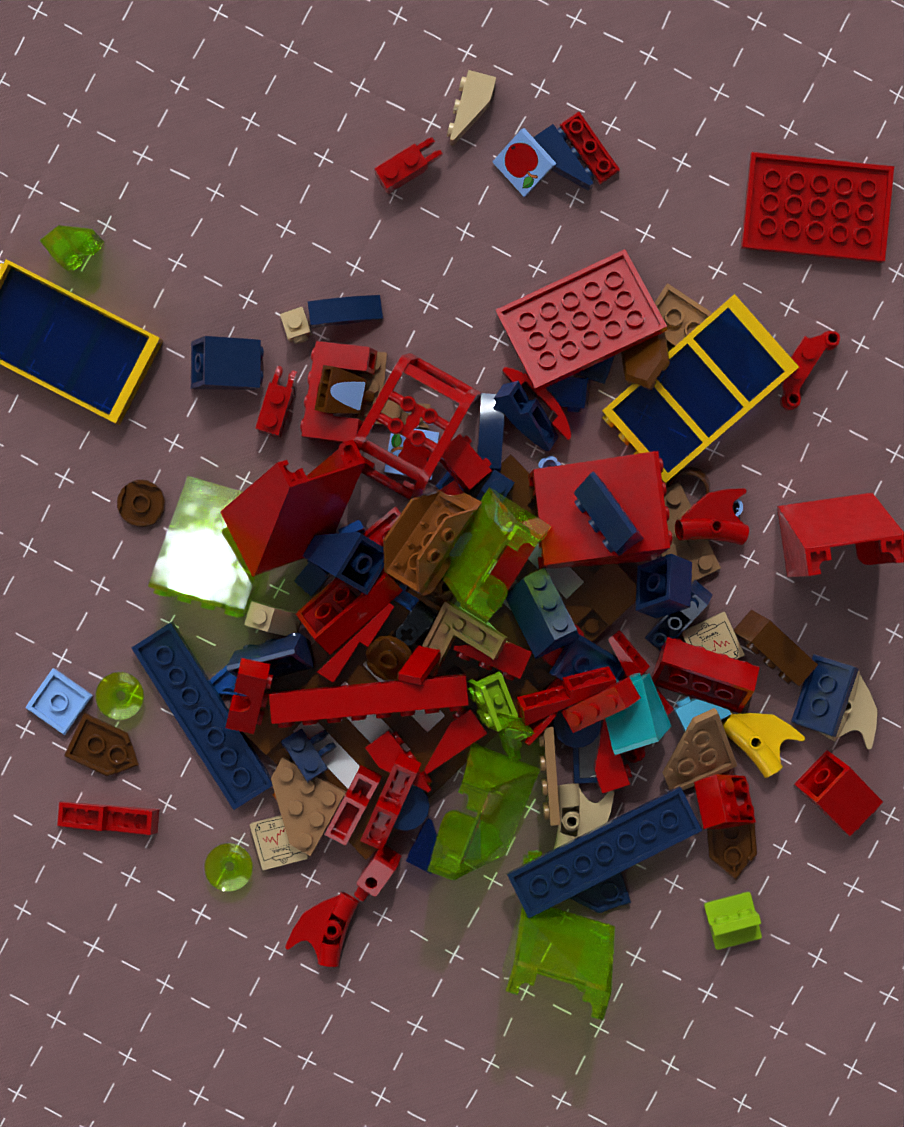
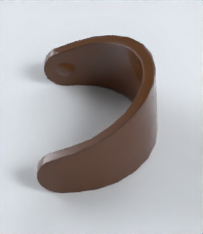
M695 467L681 469L672 477L667 485L670 487L675 479L681 475L691 474L699 477L704 482L706 494L710 492V482L707 475Z

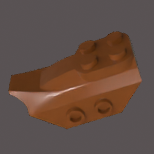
M439 490L411 499L383 540L384 572L420 595L430 594L451 564L449 553L482 502L466 493L447 495Z

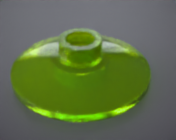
M114 672L107 675L100 681L96 689L98 708L105 716L114 720H125L134 716L140 710L144 701V691L141 683L136 677L126 672ZM119 691H123L125 693V698L123 700H120L117 697Z
M234 843L218 845L210 851L205 860V875L210 884L215 888L226 892L236 891L249 881L253 871L252 859L249 853L240 845ZM227 862H232L234 864V869H226L225 864Z

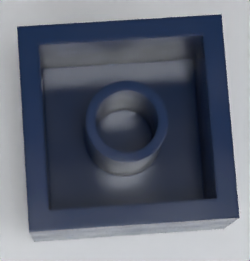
M668 554L639 565L637 567L635 611L657 619L690 608L692 562L674 554Z

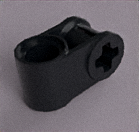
M420 601L397 629L396 638L401 640L402 634L400 631L402 629L405 631L411 629L413 639L411 641L407 639L403 642L407 646L412 645L434 623L437 615Z

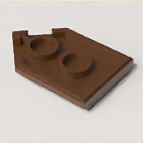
M665 332L621 352L626 382L633 385H641L648 390L653 389L656 384V378L670 364Z
M87 713L83 714L64 754V757L105 776H110L139 765L129 734Z
M755 823L719 830L707 829L709 858L736 880L742 873L741 871L757 855Z

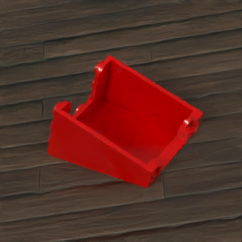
M353 439L340 444L337 451L308 475L305 474L303 468L290 472L286 468L289 465L287 460L277 462L220 511L252 577L304 559L302 555L314 535L335 534L365 465V461Z
M653 451L533 469L528 475L529 487H534L535 489L533 496H536L541 537L539 549L541 548L542 557H538L539 570L542 568L554 569L651 561L670 549L673 538L667 525L670 514L669 508L665 506L666 484L662 482L663 460L659 458V452ZM593 471L601 478L644 538L620 556L615 551L609 552L602 542L606 539L602 532L596 533L588 522L592 518L587 511L582 513L574 502L577 500L574 494L575 490Z
M873 493L777 506L787 577L821 574L820 564L823 561L832 560L830 547L855 544L857 559L864 565L904 562V532Z

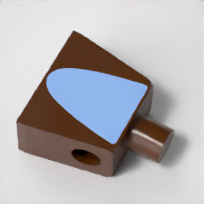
M323 365L314 410L326 413H360L362 404L371 405L373 403L374 392L365 390L366 379L338 367Z

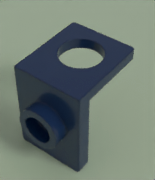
M307 560L308 564L294 582L310 596H313L331 574Z

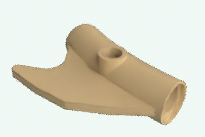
M858 671L837 736L821 734L836 742L845 733L858 730L862 734L866 748L871 749L876 732L877 708L868 687L860 675V671Z
M579 783L558 785L560 825L557 828L554 849L607 823L612 809L614 791H609L600 802L593 803L583 794ZM569 817L576 818L577 823L571 824Z

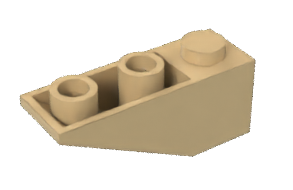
M468 70L467 77L462 76L459 91H462L461 100L456 99L453 114H456L455 123L450 122L447 137H450V145L454 146L490 107L496 85V77Z

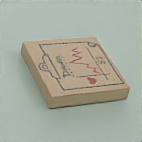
M721 612L691 626L681 633L685 643L701 646L718 654H726L733 659H738L745 655L725 612Z
M281 815L249 824L262 870L305 860L310 857L289 844Z

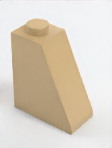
M251 601L244 625L287 636L291 633H298L301 621L294 612L262 602Z

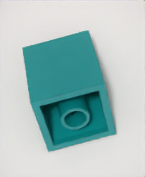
M640 673L629 676L641 698L628 708L605 718L615 755L658 742L671 727L650 673L642 676Z

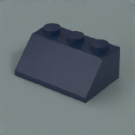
M594 471L590 473L575 490L574 494L577 500L574 502L582 513L587 511L592 518L588 522L596 533L602 532L606 538L602 542L609 552L615 551L620 556L644 538L601 478Z
M542 568L524 577L505 595V599L535 659L579 639L577 628L546 568Z
M291 633L286 638L268 639L265 643L259 645H245L243 649L234 651L227 664V671L235 677L238 675L241 658L270 664L269 674L273 675V678L313 668L311 642L300 633Z

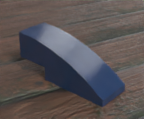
M380 295L307 301L312 328L383 319Z
M519 381L503 384L494 397L502 412L534 444L545 451H550L559 436L538 399L529 400Z
M481 393L478 455L482 460L487 458L491 462L489 468L492 471L494 469L501 471L504 413L494 400L496 394Z

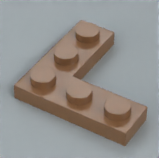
M377 352L374 375L361 373V378L366 379L365 390L374 392V401L371 405L362 404L357 419L363 421L366 419L385 385L386 352ZM387 401L382 410L383 414L392 419H401L404 425L406 424V418L411 414L404 412L400 405L393 401ZM417 403L426 409L431 406L430 404ZM421 418L417 428L429 429V425L425 424Z
M445 601L422 645L423 647L439 649L441 651V658L429 675L432 677L437 675L456 636L492 659L498 658L508 637L451 602Z

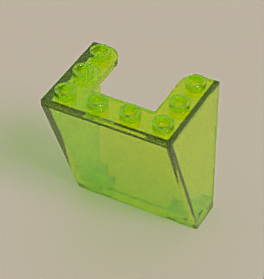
M187 476L148 587L154 588V594L164 597H175V595H178V601L191 604L192 600L202 602L200 607L215 611L216 607L225 609L224 614L237 618L248 614L251 601H255L262 574L252 577L220 513L242 491Z
M490 487L481 499L482 504L449 553L451 564L442 577L461 607L486 624L500 609L508 595L507 586L489 573L505 546L508 545L516 551L524 543H530L536 547L538 542L545 538L552 527Z
M473 743L467 756V763L458 793L467 794L468 802L466 809L477 814L474 817L458 810H450L445 813L438 829L427 871L454 881L505 856L540 768Z
M521 904L502 966L505 991L518 995L519 987L524 983L534 986L537 974L575 985L579 991L583 992L582 1001L591 1003V1017L604 1020L612 991L615 926L554 907H550L528 918Z

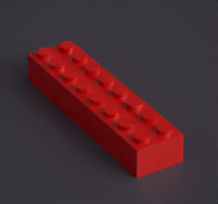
M466 674L427 677L422 685L403 681H384L278 691L269 694L271 723H278V728L292 727L298 721H302L303 725H314L319 722V719H327V723L342 722L343 717H351L352 721L366 720L367 715L376 714V718L391 717L393 712H400V716L415 715V710H425V714L439 713L440 708L449 707L450 712L462 711L464 706L469 705Z

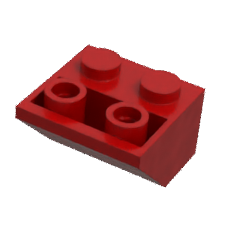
M715 774L694 782L704 829L719 830L756 823L746 776Z

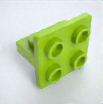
M494 673L479 681L473 679L467 681L470 687L467 689V692L472 702H476L478 707L476 715L481 724L484 723L488 728L499 732L502 730L501 725L518 718L502 673Z
M749 891L704 903L716 950L762 938L759 924H761L760 916L755 911Z

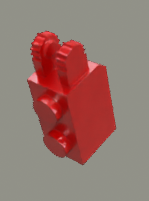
M433 137L426 139L418 145L414 143L374 168L375 175L387 194L392 193L424 173L428 169V165L442 157L443 153L441 150L434 151L425 158L421 153L435 143Z
M277 366L272 383L269 382L255 429L281 438L294 396L293 387L297 371H291L288 376L287 386L284 387L279 385L283 374V367Z

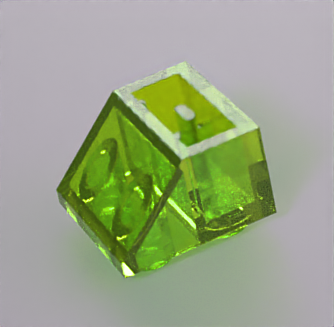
M58 225L39 240L55 261L66 271L77 269L81 266L82 260L86 256L97 253L102 248L101 244L104 243V240L93 229Z

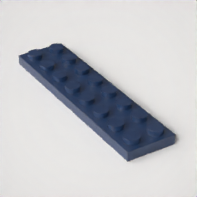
M170 622L131 647L233 810L273 786L270 774L244 733L225 728L229 710L173 622Z
M678 786L506 874L528 918H531L701 832L702 829L682 788Z

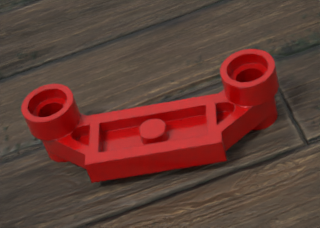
M826 331L812 338L804 336L793 352L791 358L799 368L782 382L783 395L780 398V404L785 410H794L800 405V387L824 350H833L839 344L840 335L836 331ZM828 336L833 337V343L828 340ZM790 396L795 398V403L789 401Z

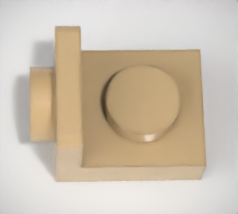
M303 307L280 314L289 342L294 341L295 344L307 341V336L312 335Z

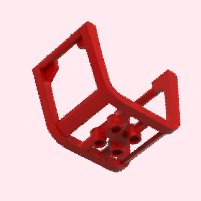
M412 353L402 355L360 427L354 442L361 455L364 451L417 482L413 485L404 480L403 484H400L375 470V464L364 456L362 457L365 465L361 473L409 500L425 495L430 477L468 409L473 403L477 402L481 392ZM403 373L459 404L450 422L438 416L434 409H426L417 404L413 397H404L394 391ZM388 400L400 405L404 412L411 413L406 418L405 425L401 419H392L382 413ZM421 418L425 424H434L445 430L438 443L426 438L421 430H414L419 426ZM376 421L388 427L392 434H400L409 439L412 445L416 447L422 446L432 452L423 470L367 440Z

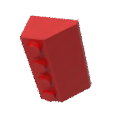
M384 568L368 595L336 577L296 613V616L314 640L331 655L403 590L389 574L384 572Z
M667 637L661 648L651 678L656 686L741 713L755 691L760 667L752 665L747 661L730 658L726 654H718L706 650L704 647L685 643L677 638Z

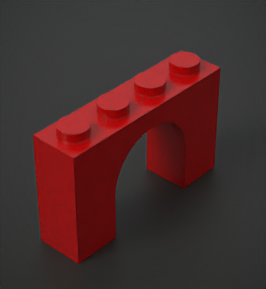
M316 341L315 347L311 352L313 363L307 379L309 384L308 394L304 399L305 415L300 424L302 437L337 443L355 439L364 422L363 420L339 417L332 413L314 410L323 365L338 367L347 372L374 375L378 351L365 346Z

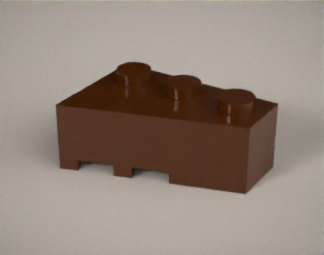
M750 610L734 629V633L747 643L746 647L755 655L759 654L762 656V662L770 669H777L780 672L778 676L788 685L792 682L800 686L818 666L771 620L753 610Z

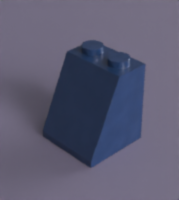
M204 336L191 341L190 389L254 390L260 388V384L263 382L261 360L264 356L261 340Z
M359 532L314 535L302 557L368 595L384 568L383 547Z

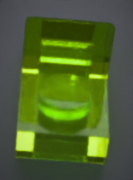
M497 713L502 728L498 732L502 748L512 762L521 759L519 748L522 747L520 741L533 735L534 732L529 725L525 726L521 718Z

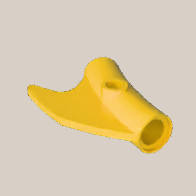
M731 713L722 721L726 736L746 753L764 778L782 769L780 745L784 740H805V737L800 732L773 714ZM756 738L757 743L752 746L751 742Z

